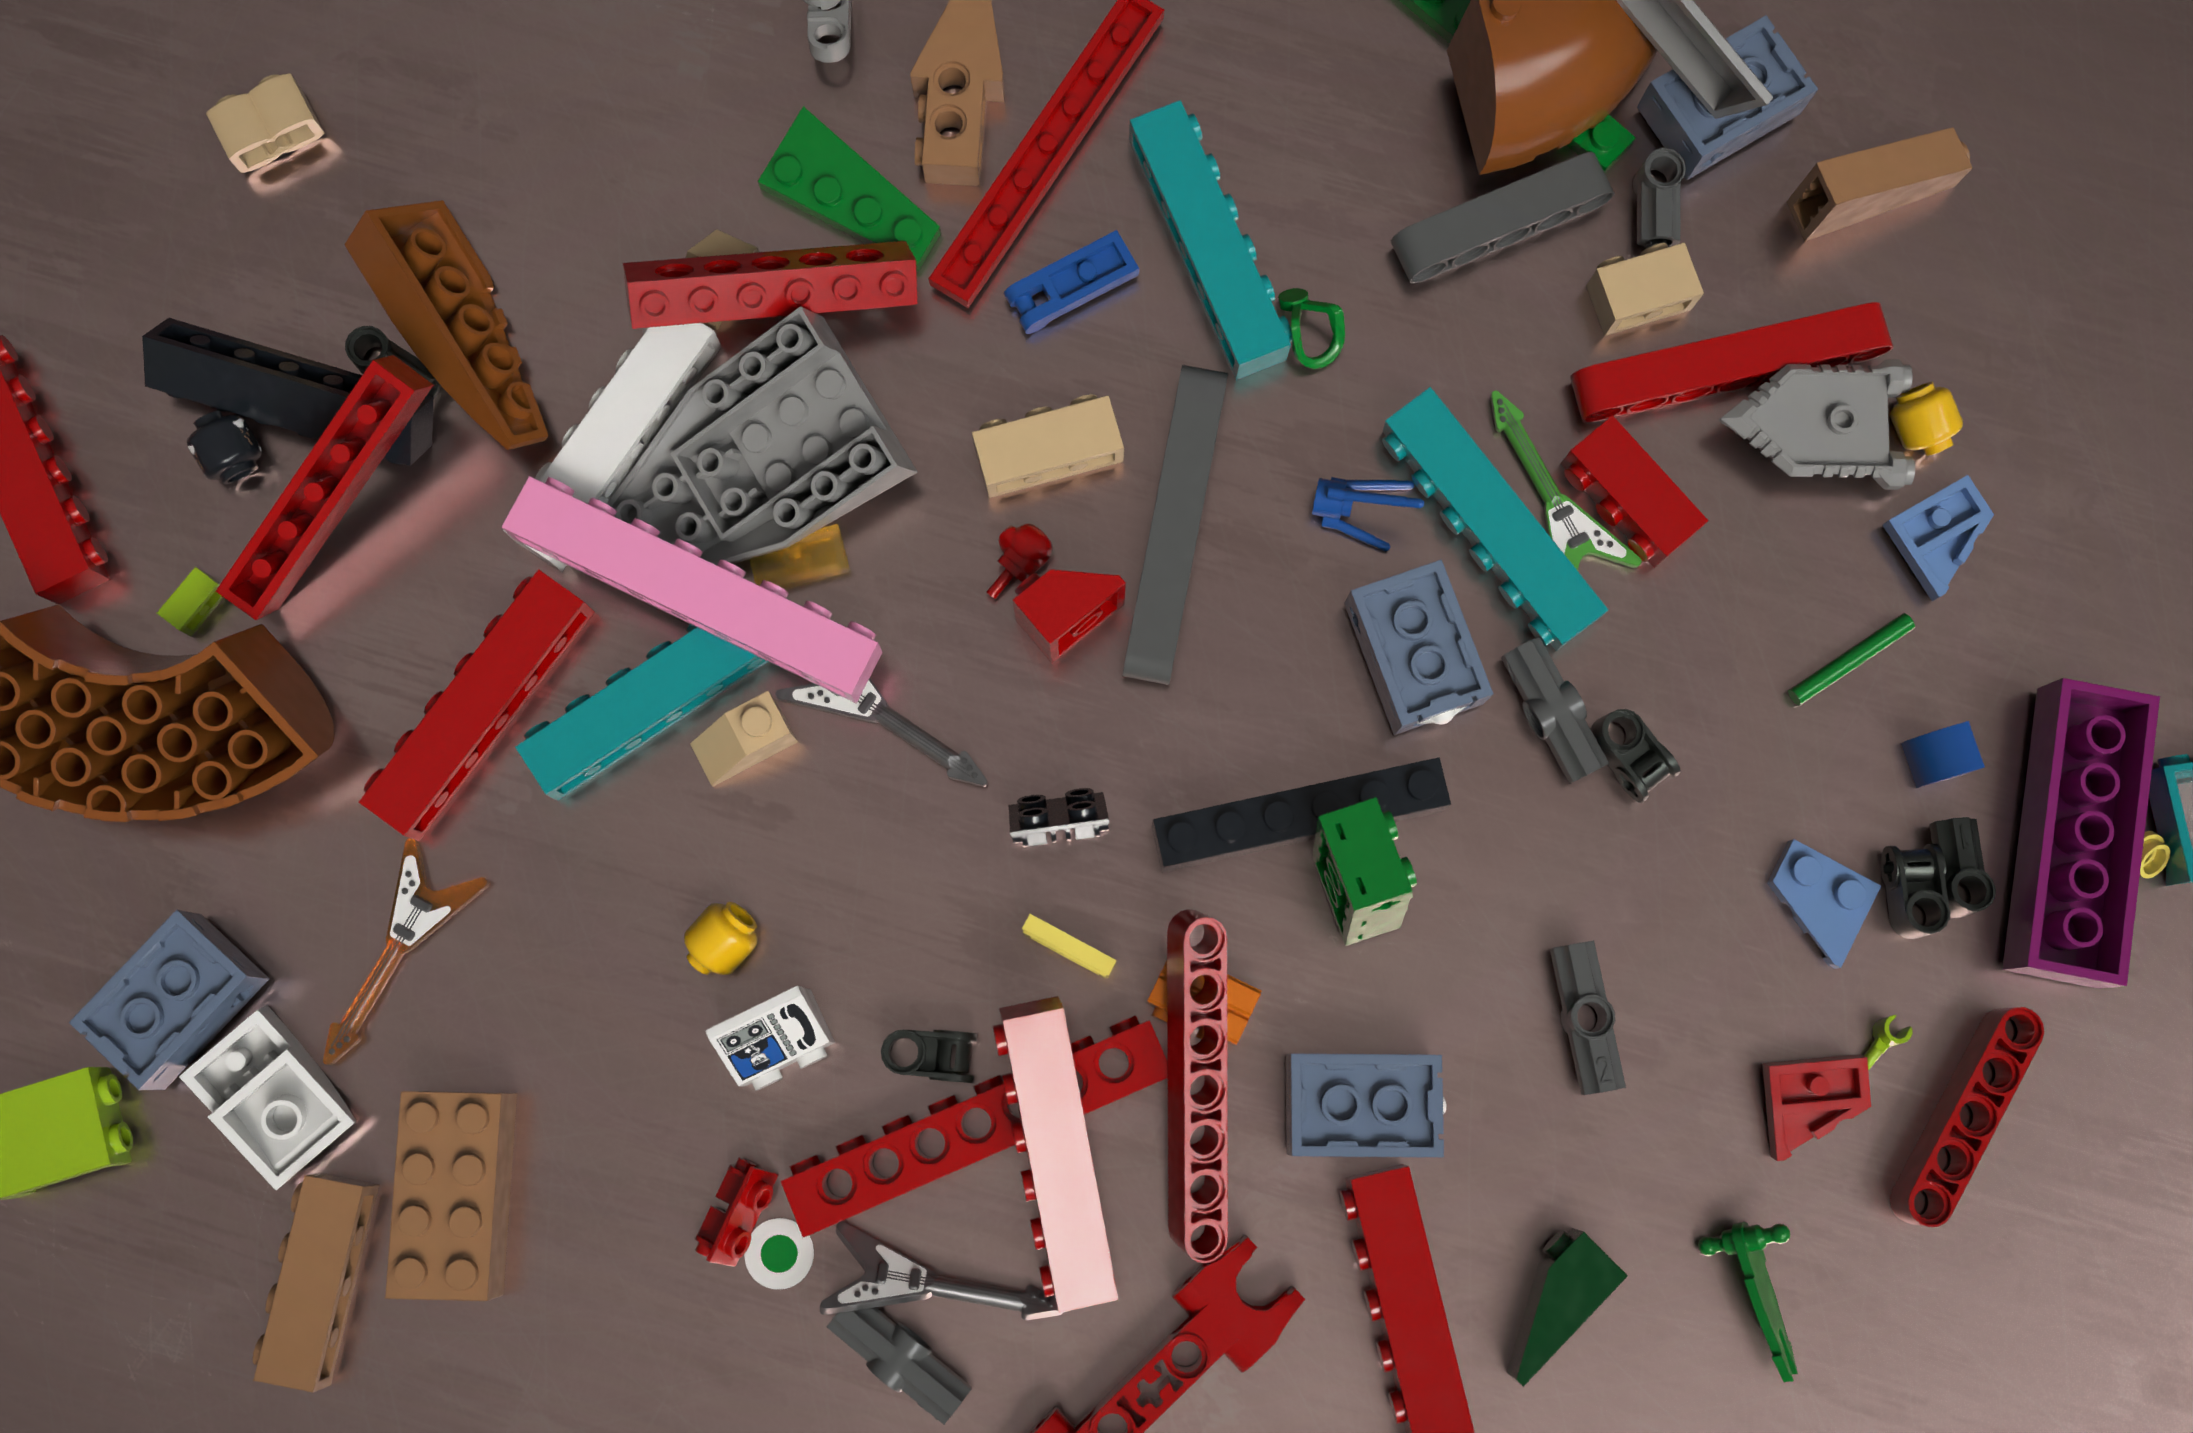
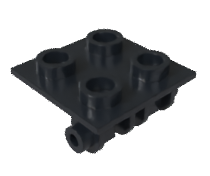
M1090 788L1070 790L1065 793V797L1046 800L1044 795L1024 796L1017 800V804L1008 805L1010 836L1013 839V844L1023 843V847L1047 844L1046 832H1051L1053 844L1057 843L1055 831L1065 830L1066 841H1071L1070 829L1072 828L1075 829L1076 840L1100 837V832L1109 831L1108 824L1110 822L1103 792L1094 793V790Z

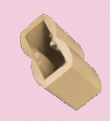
M291 73L267 76L249 93L227 95L221 98L206 113L229 160L240 173L261 168L277 159L282 153L298 150L316 141L324 134L302 88Z

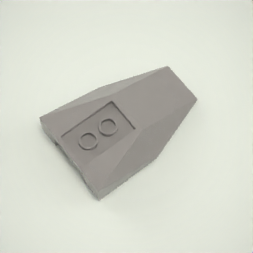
M800 306L687 391L607 505L617 511L615 517L631 524L633 519L636 518L655 527L660 531L658 538L674 545L676 539H681L692 544L703 552L700 558L717 565L719 560L722 559L733 564L788 548L916 474L918 471L824 317Z

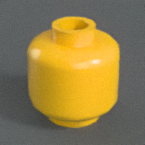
M1927 382L1911 388L1908 393H1901L1896 397L1898 403L1892 408L1890 418L1905 449H1923L1925 455L1929 456L1946 450L1954 444L1951 437L1962 429L1963 419L1948 388L1935 387L1933 382Z
M727 902L726 905L721 903L710 904L684 933V943L689 951L686 956L687 960L697 971L705 975L710 974V972L719 975L733 973L757 945V935L754 931L757 928V924L754 918L744 908L733 902Z

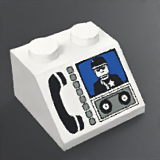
M801 986L789 989L705 1030L711 1044L737 1085L748 1086L753 1084L755 1091L782 1079L780 1070L795 1062H798L800 1069L824 1059L828 1056L824 1048L835 1043L812 991Z

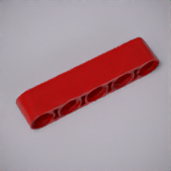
M2025 1007L1994 1009L1987 1012L1981 1019L1892 1189L1890 1196L1891 1208L1901 1221L1925 1227H1938L1946 1223L1952 1216L2042 1042L2044 1025L2039 1015L2033 1010ZM2009 1018L2015 1022L2018 1030L2017 1037L2013 1042L2008 1038L2005 1031L2006 1022ZM1987 1061L1993 1064L1996 1073L1991 1085L1983 1077L1982 1070ZM1966 1103L1973 1111V1121L1968 1128L1960 1120L1961 1108ZM1942 1147L1947 1148L1951 1155L1950 1166L1944 1172L1940 1169L1937 1162L1938 1152ZM1923 1190L1928 1197L1929 1204L1924 1214L1919 1215L1915 1209L1914 1200L1918 1192Z

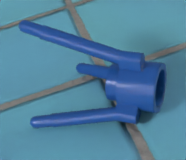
M1331 477V480L1319 478L1312 515L1323 517L1321 527L1339 530L1370 546L1372 545L1382 551H1389L1391 548L1389 543L1340 520V516L1350 517L1353 501L1422 508L1424 501L1406 496L1355 491L1411 490L1414 488L1412 481L1346 480Z

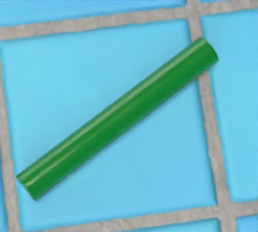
M1902 613L1789 689V697L1796 705H1802L1915 628L1914 621L1909 615Z

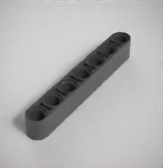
M1182 365L1122 675L1124 677L1170 684L1228 373Z

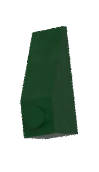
M1572 1228L1567 1233L1565 1230H1561L1549 1240L1543 1249L1547 1255L1538 1264L1506 1372L1523 1387L1628 1277L1584 1231Z

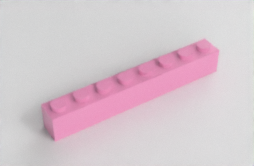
M530 476L528 477L502 525V528L514 540L857 704L883 653L878 642L874 641L876 636L874 632L851 621L847 627L830 620L832 613L829 610L811 601H806L804 606L798 605L787 599L789 592L772 582L763 580L760 586L744 579L746 574L744 570L730 562L720 559L717 565L700 558L703 553L700 549L686 541L676 539L674 545L658 538L659 530L644 521L634 518L631 524L615 517L617 511L600 500L591 498L588 504L572 497L575 492L572 488L558 480L548 477L547 481L543 483Z

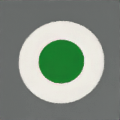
M784 1218L765 1221L751 1233V1243L744 1254L746 1267L754 1280L762 1286L770 1289L790 1288L802 1281L812 1266L814 1258L812 1240L810 1236L802 1237L798 1224L795 1221Z

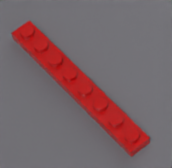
M1149 0L1116 1L928 278L930 286L969 309L1163 21L1165 9Z

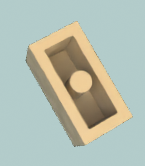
M1667 243L1656 244L1642 251L1640 256L1624 260L1623 256L1607 259L1597 266L1596 271L1586 285L1604 336L1690 311L1704 294L1685 243L1668 247Z

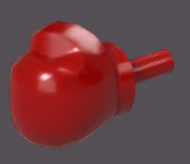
M1027 523L1018 528L1010 525L1000 534L998 541L1003 555L997 561L1005 567V570L986 591L994 599L997 598L1014 576L1023 582L1028 578V575L1031 576L1036 573L1050 559L1053 551L1052 542L1035 525Z

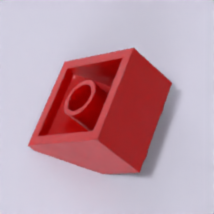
M1050 569L1041 577L1037 573L1032 574L1015 590V593L1018 595L1013 599L1016 621L1049 661L1053 663L1125 604L1126 582L1120 575Z

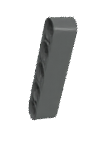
M1587 152L1412 224L1393 236L1391 244L1410 283H1420L1589 213L1610 201L1615 192L1595 153Z

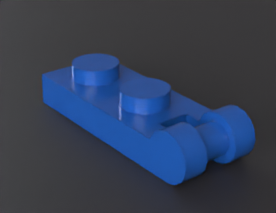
M1115 230L1015 282L1004 291V296L1010 306L1016 307L1022 316L1019 322L1025 333L1032 334L1044 328L1050 321L1139 275V267L1119 232ZM1043 290L1048 301L1036 306L1032 297Z

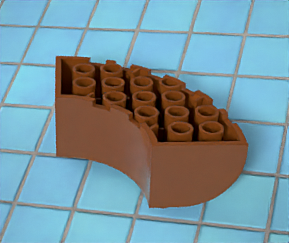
M1616 0L1470 1L1450 42L1447 54L1479 175L1513 168L1533 161L1537 155L1546 153L1554 148L1558 150L1571 143L1573 138L1579 136L1588 128L1592 129L1616 108L1618 103L1628 95L1631 89L1634 88L1650 66L1658 50Z
M60 604L0 621V788L17 794L16 799L27 804L51 811L60 809L71 813L83 814L84 818L101 821L129 822L131 820L158 819V821L184 819L197 816L200 813L227 808L259 795L296 775L327 752L333 745L335 736L334 724L323 697L302 667L263 624L214 641L198 654L172 656L139 652L106 640L74 619Z

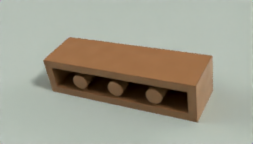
M318 1173L304 1175L303 1182L297 1185L291 1200V1211L295 1213L291 1231L284 1236L278 1253V1260L282 1263L278 1283L272 1286L266 1300V1313L270 1314L266 1331L258 1339L253 1352V1364L257 1365L253 1381L312 1393L331 1386L380 1184Z

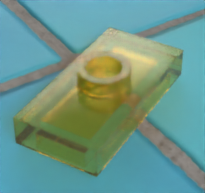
M839 524L822 527L788 548L749 559L755 584L759 586L763 580H766L786 589L851 572Z

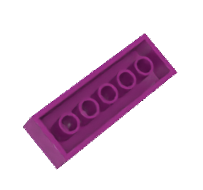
M2061 678L2037 688L2002 970L2098 989L2127 986L2160 696L2067 678Z

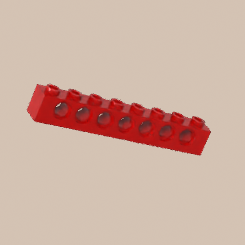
M1135 1015L1110 1026L1109 1028L1113 1036L1094 1043L1090 1035L1071 1043L1075 1070L1080 1073L1083 1079L1080 1098L1084 1115L1168 1078V1061L1150 1020L1140 1024ZM1108 1049H1119L1124 1052L1128 1059L1126 1072L1118 1078L1107 1077L1100 1070V1056ZM1001 1075L973 1086L976 1096L958 1103L955 1095H952L927 1106L931 1116L912 1123L910 1116L906 1115L881 1126L885 1136L866 1143L864 1135H860L835 1147L839 1156L820 1163L818 1155H815L790 1166L793 1176L780 1182L802 1237L805 1238L1014 1146L1015 1141L1011 1123L1021 1120L1020 1117L1012 1113L1007 1104ZM973 1108L983 1109L990 1116L991 1128L983 1137H973L964 1128V1117ZM927 1128L938 1130L945 1139L944 1150L938 1157H928L919 1149V1136ZM880 1149H889L898 1158V1170L892 1177H882L873 1168L874 1155ZM834 1169L846 1171L852 1179V1188L846 1197L834 1196L827 1187L828 1176Z

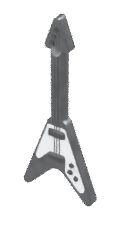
M870 678L857 704L814 683L779 689L775 693L776 697L783 702L871 723H880L948 769L947 775L950 779L982 787L988 785L987 779L966 751H961L958 754L888 707L887 702Z
M841 1221L837 1224V1236L861 1265L864 1275L822 1300L820 1303V1313L822 1315L925 1300L931 1296L1022 1312L1021 1318L1023 1320L1062 1314L1058 1312L1054 1297H1045L1043 1291L1031 1285L1027 1286L1025 1292L936 1276L930 1269L848 1223Z

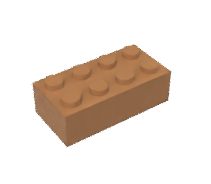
M401 1091L385 1299L489 1301L504 1295L517 1093Z

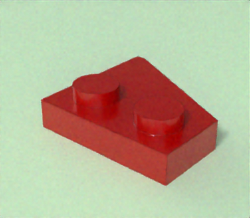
M1861 1054L1763 1063L1770 1156L1776 1161H1785L1792 1156L1790 1153L1792 1150L1813 1137L1816 1139L1822 1138L1835 1130L1840 1121L1852 1119L1871 1107L1867 1057Z

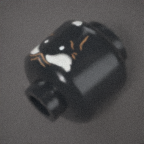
M218 410L210 412L194 421L197 430L188 437L187 445L206 478L210 480L221 479L223 484H230L249 476L258 469L256 462L261 457L262 450L243 417L239 415L223 417L221 411Z

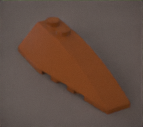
M444 201L366 210L344 245L390 320L415 355L466 413L507 450L545 441L549 435L532 388L528 383L523 382L518 369L522 364L517 348L510 347L504 331L508 323L503 309H496L491 296L494 285L490 274Z

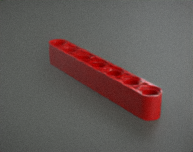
M1871 302L1591 365L1574 372L1570 376L1582 422L1592 423L1606 420L1612 415L1620 417L1761 385L1765 382L1770 383L1769 379L1787 364H1810L1811 367L1830 365L1831 368H1835V365H1849L1879 357L1891 351L1894 346L1881 304L1879 302Z
M1187 909L1173 916L1167 930L1168 1229L1173 1242L1191 1259L1198 1263H1209L1215 1261L1223 1254L1228 1241L1227 935L1223 925L1216 919L1197 910ZM1198 925H1203L1204 935L1202 940L1196 946L1191 947V932ZM1203 975L1204 985L1202 990L1197 995L1191 996V983L1195 978ZM1204 1025L1203 1038L1199 1043L1191 1046L1190 1037L1192 1032L1197 1027ZM1204 1075L1205 1080L1202 1089L1198 1093L1191 1095L1190 1088L1193 1081L1199 1076ZM1204 1125L1205 1130L1202 1138L1197 1143L1191 1144L1190 1139L1194 1130ZM1205 1175L1202 1187L1198 1191L1191 1193V1185L1194 1180L1199 1176ZM1205 1225L1202 1236L1196 1241L1191 1242V1235L1194 1230L1199 1226Z

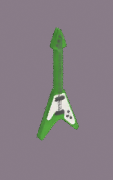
M1493 391L1490 399L1495 430L1497 432L1504 430L1545 503L1544 514L1547 533L1577 571L1581 558L1587 555H1593L1631 568H1637L1642 562L1638 555L1568 496L1561 494L1521 424L1524 413L1500 392Z

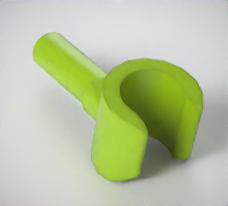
M1896 1015L1880 1019L1874 1024L1872 1033L1875 1040L1864 1055L1868 1060V1071L1889 1047L1905 1043L1911 1039L1913 1034L1911 1026L1901 1029L1895 1037L1890 1033L1889 1025L1896 1018Z

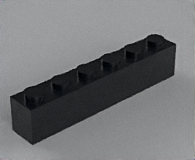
M167 318L142 336L145 387L165 392L174 398H185L209 405L217 411H229L249 417L260 424L275 425L289 429L308 438L321 437L362 377V375L172 318ZM427 395L384 456L387 461L394 464L411 466L432 446L434 396Z
M1440 757L1153 819L1151 827L1161 871L1164 873L1315 840L1318 816L1376 797L1382 812L1389 810L1395 822L1442 812L1451 805Z

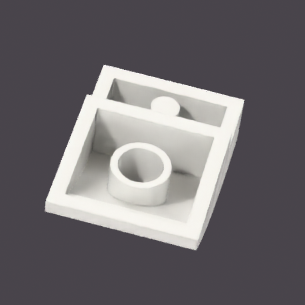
M268 1005L256 1010L179 1076L212 1112L208 1118L275 1190H278L356 1122L346 1103L318 1064Z

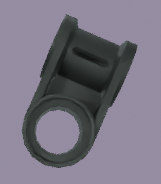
M1617 709L1597 719L1592 725L1591 731L1609 762L1608 766L1614 772L1622 788L1637 802L1643 803L1649 798L1648 792L1667 777L1674 779L1681 773L1674 756L1657 740L1641 717L1634 711ZM1611 722L1619 723L1624 728L1626 740L1623 745L1616 744L1611 740L1608 732ZM1652 767V769L1649 772L1642 776L1643 773H1645L1648 769Z
M1927 844L1924 849L1900 850L1897 846H1886L1881 854V873L1886 888L1891 927L1898 935L1907 939H1917L1940 932L1947 926L1951 911L1945 880L1946 862L1941 847L1938 844ZM1914 903L1921 906L1925 911L1926 923L1924 926L1918 924L1913 918L1912 907Z
M906 1029L896 1030L883 1041L881 1058L890 1071L900 1075L929 1077V1080L973 1083L974 1075L969 1073L972 1043L977 1041L978 1033L933 1030V1032ZM900 1038H909L918 1047L917 1059L908 1067L896 1065L890 1055L892 1045ZM955 1044V1067L952 1069L950 1067L952 1046Z

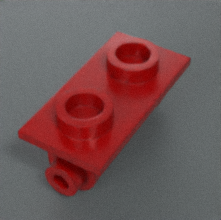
M741 1157L738 1158L735 1165L730 1164L715 1196L728 1203L729 1206L726 1212L717 1207H710L695 1237V1240L698 1241L695 1251L706 1256L708 1262L736 1267L739 1258L746 1253L750 1246L751 1233L761 1212L772 1199L773 1186L779 1174L756 1168V1164Z

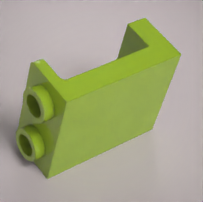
M86 1067L0 1094V1200L20 1198L36 1193V1189L106 1167L131 1163L130 1150L133 1147V1137L129 1126L123 1122L119 1102L122 1098L120 1083L109 1067Z

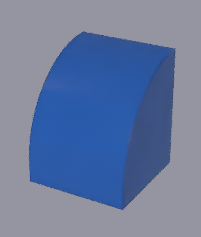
M1969 721L1939 729L1901 743L1916 788L1985 768Z

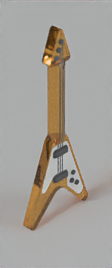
M411 838L406 840L386 936L387 946L340 1023L334 1022L330 1025L323 1057L325 1065H333L362 1040V1036L358 1031L404 954L414 950L490 886L488 879L480 877L439 891H433L427 883L418 841Z

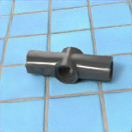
M1538 637L1504 654L1501 657L1504 666H1506L1512 681L1524 699L1522 706L1525 717L1534 733L1541 740H1546L1569 784L1608 765L1609 762L1585 720L1587 711L1580 694L1572 683L1563 680L1541 638Z
M1588 941L1551 948L1550 952L1563 1008L1561 1011V1024L1569 1036L1581 1095L1626 1088L1613 1029L1615 1011L1606 997L1595 942ZM1584 1004L1592 1006L1598 1016V1022L1592 1031L1584 1030L1578 1022V1011Z
M876 1307L836 1313L827 1326L830 1331L867 1361L866 1366L879 1380L899 1393L904 1391L921 1408L933 1415L943 1425L954 1414L972 1389L968 1383L931 1354L933 1352L932 1348L919 1335L902 1323L898 1322L895 1324Z

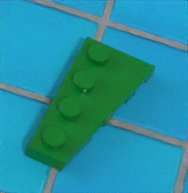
M804 106L758 180L759 187L763 191L865 244L906 241L916 259L917 271H920L941 235L940 226Z

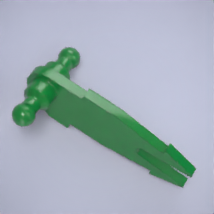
M1745 1221L1734 1223L1732 1229L1724 1230L1719 1237L1705 1236L1701 1238L1698 1242V1249L1705 1256H1712L1717 1252L1723 1251L1729 1256L1738 1255L1745 1276L1744 1281L1756 1316L1771 1350L1773 1362L1783 1382L1794 1381L1792 1375L1798 1374L1793 1349L1791 1341L1788 1340L1776 1294L1765 1265L1767 1260L1763 1252L1769 1243H1786L1791 1236L1790 1230L1786 1225L1780 1223L1769 1228H1763L1758 1224L1749 1226Z

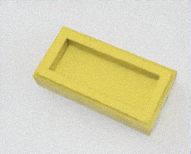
M1029 914L1022 927L1023 934L1026 937L1104 979L1106 977L1109 978L1116 965L1117 960L1032 914Z

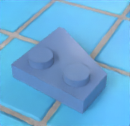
M1969 475L1888 520L1883 524V527L1931 601H1934L1946 594L1950 587L1948 586L1959 566L1967 560L1974 548L1976 538L1984 532L1994 513Z
M1795 839L1787 842L1767 882L1780 902L1789 906L1792 911V918L1803 933H1809L1824 953L1823 960L1826 964L1834 969L1842 967L1881 888V885Z

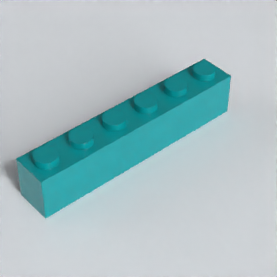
M1181 100L1130 119L1129 141L1235 379L1239 380L1287 360L1292 342L1291 326L1284 315L1280 317L1277 315L1272 303L1275 301L1273 286L1266 274L1259 275L1254 261L1257 260L1254 244L1248 234L1241 235L1236 224V220L1239 219L1236 204L1229 193L1223 195L1218 184L1221 176L1217 162L1211 153L1205 155L1199 142L1203 138L1199 122L1193 113L1187 115Z
M1431 387L1385 420L1383 427L1385 437L1382 439V442L1388 452L1398 462L1402 459L1407 462L1415 472L1411 475L1415 486L1426 498L1433 495L1444 509L1440 512V515L1445 524L1454 534L1458 535L1460 532L1464 534L1473 546L1469 549L1472 558L1485 572L1489 569L1494 572L1502 582L1498 586L1502 596L1514 609L1521 606L1532 620L1528 623L1530 631L1535 638H1541L1544 646L1551 644L1555 651L1559 650L1608 611V608Z
M690 624L686 629L688 634L674 643L666 641L657 645L647 653L646 658L648 660L633 670L628 667L614 673L606 680L607 687L592 697L590 694H586L576 698L566 706V714L552 723L544 721L529 729L524 734L526 740L515 746L544 793L559 801L769 661Z

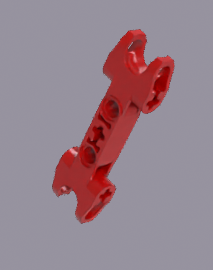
M1245 1235L1225 1250L1215 1261L1201 1264L1172 1294V1298L1189 1316L1076 1426L1056 1407L1028 1433H1101L1098 1429L1099 1421L1105 1415L1112 1413L1120 1415L1126 1421L1127 1427L1124 1433H1144L1223 1354L1241 1373L1253 1366L1277 1342L1283 1329L1305 1301V1298L1292 1287L1264 1306L1249 1305L1240 1299L1236 1291V1277L1243 1265L1258 1248ZM1184 1341L1193 1342L1200 1349L1199 1359L1189 1367L1179 1366L1172 1359L1173 1349L1177 1344ZM1163 1360L1170 1374L1177 1378L1178 1381L1172 1384L1167 1375L1158 1385L1160 1395L1158 1399L1154 1401L1152 1397L1146 1396L1141 1400L1138 1398L1141 1394L1139 1382L1144 1379L1149 1384L1154 1383L1162 1375L1161 1367L1156 1364Z

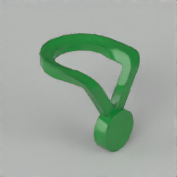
M1292 288L1281 292L1278 296L1279 307L1284 311H1292V350L1295 358L1305 367L1312 369L1323 368L1332 363L1340 354L1345 341V322L1342 308L1333 303L1309 300L1308 292L1301 288ZM1302 310L1328 314L1333 332L1332 341L1329 348L1319 356L1309 357L1304 353L1300 330Z

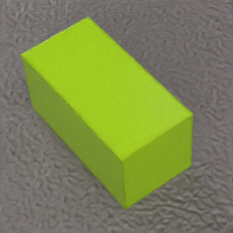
M195 567L158 610L157 614L177 630L192 637L224 598L215 592L221 583L208 573Z

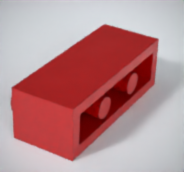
M1613 415L1572 448L1560 463L1565 469L1564 474L1569 483L1575 489L1585 491L1597 504L1596 510L1600 517L1610 526H1617L1629 539L1627 543L1630 550L1638 555L1642 561H1649L1654 568L1709 521Z

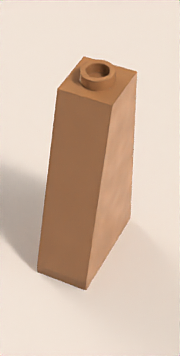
M1954 127L1827 159L1815 164L1786 202L1806 242L1955 187L1973 168L1970 163V153L1965 143L1959 140Z

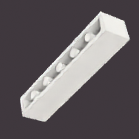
M703 323L643 328V336L634 349L630 348L623 353L617 363L614 377L606 387L602 386L594 393L589 403V412L579 425L575 424L567 431L562 440L561 451L552 463H546L539 470L535 479L545 483L548 477L553 478L575 491L572 497L588 504L591 498H595L607 504L687 391L696 384L721 349L722 345L715 331ZM514 540L517 544L560 572L567 566L546 554Z

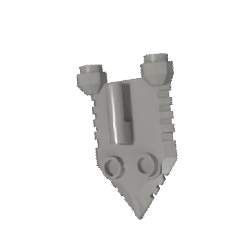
M1886 359L1878 366L1869 365L1868 368H1862L1861 365H1852L1851 368H1846L1845 365H1835V368H1831L1830 365L1811 367L1810 364H1787L1769 379L1771 383L1765 382L1759 387V392L1755 390L1748 396V401L1744 399L1719 419L1723 425L1732 429L1744 440L1747 438L1751 446L1755 449L1758 447L1761 450V454L1766 458L1769 457L1772 463L1790 477H1813V474H1821L1822 477H1833V474H1837L1838 477L1853 475L1854 478H1864L1865 475H1871L1886 490H1899L1904 485H1911L1915 477V461L1913 457H1907L1903 452L1889 451L1888 398H1896L1901 393H1908L1912 385L1911 366L1903 365L1900 360Z

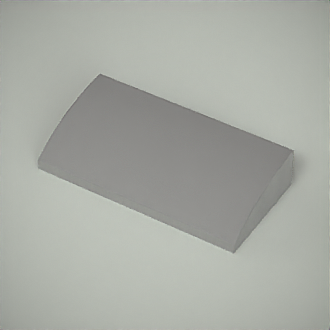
M1616 0L1715 119L1768 105L1773 99L1769 90L1694 0Z

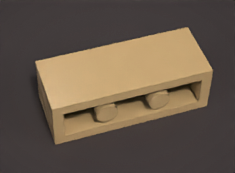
M1094 394L1084 395L1072 400L1070 406L1056 410H1052L1051 407L1036 408L1027 412L1023 419L1008 423L1005 419L992 420L982 424L980 430L972 432L975 451L989 498L1124 462V446L1109 395L1097 398V395Z

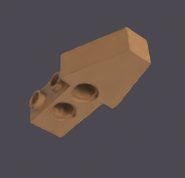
M949 0L910 74L914 97H919L918 121L919 123H925L924 138L916 137L915 166L923 167L925 183L980 186L986 101L1004 102L1005 97L996 27L991 0ZM950 85L963 87L961 91L953 94L943 91ZM948 127H955L960 130L958 134L951 137L939 134Z

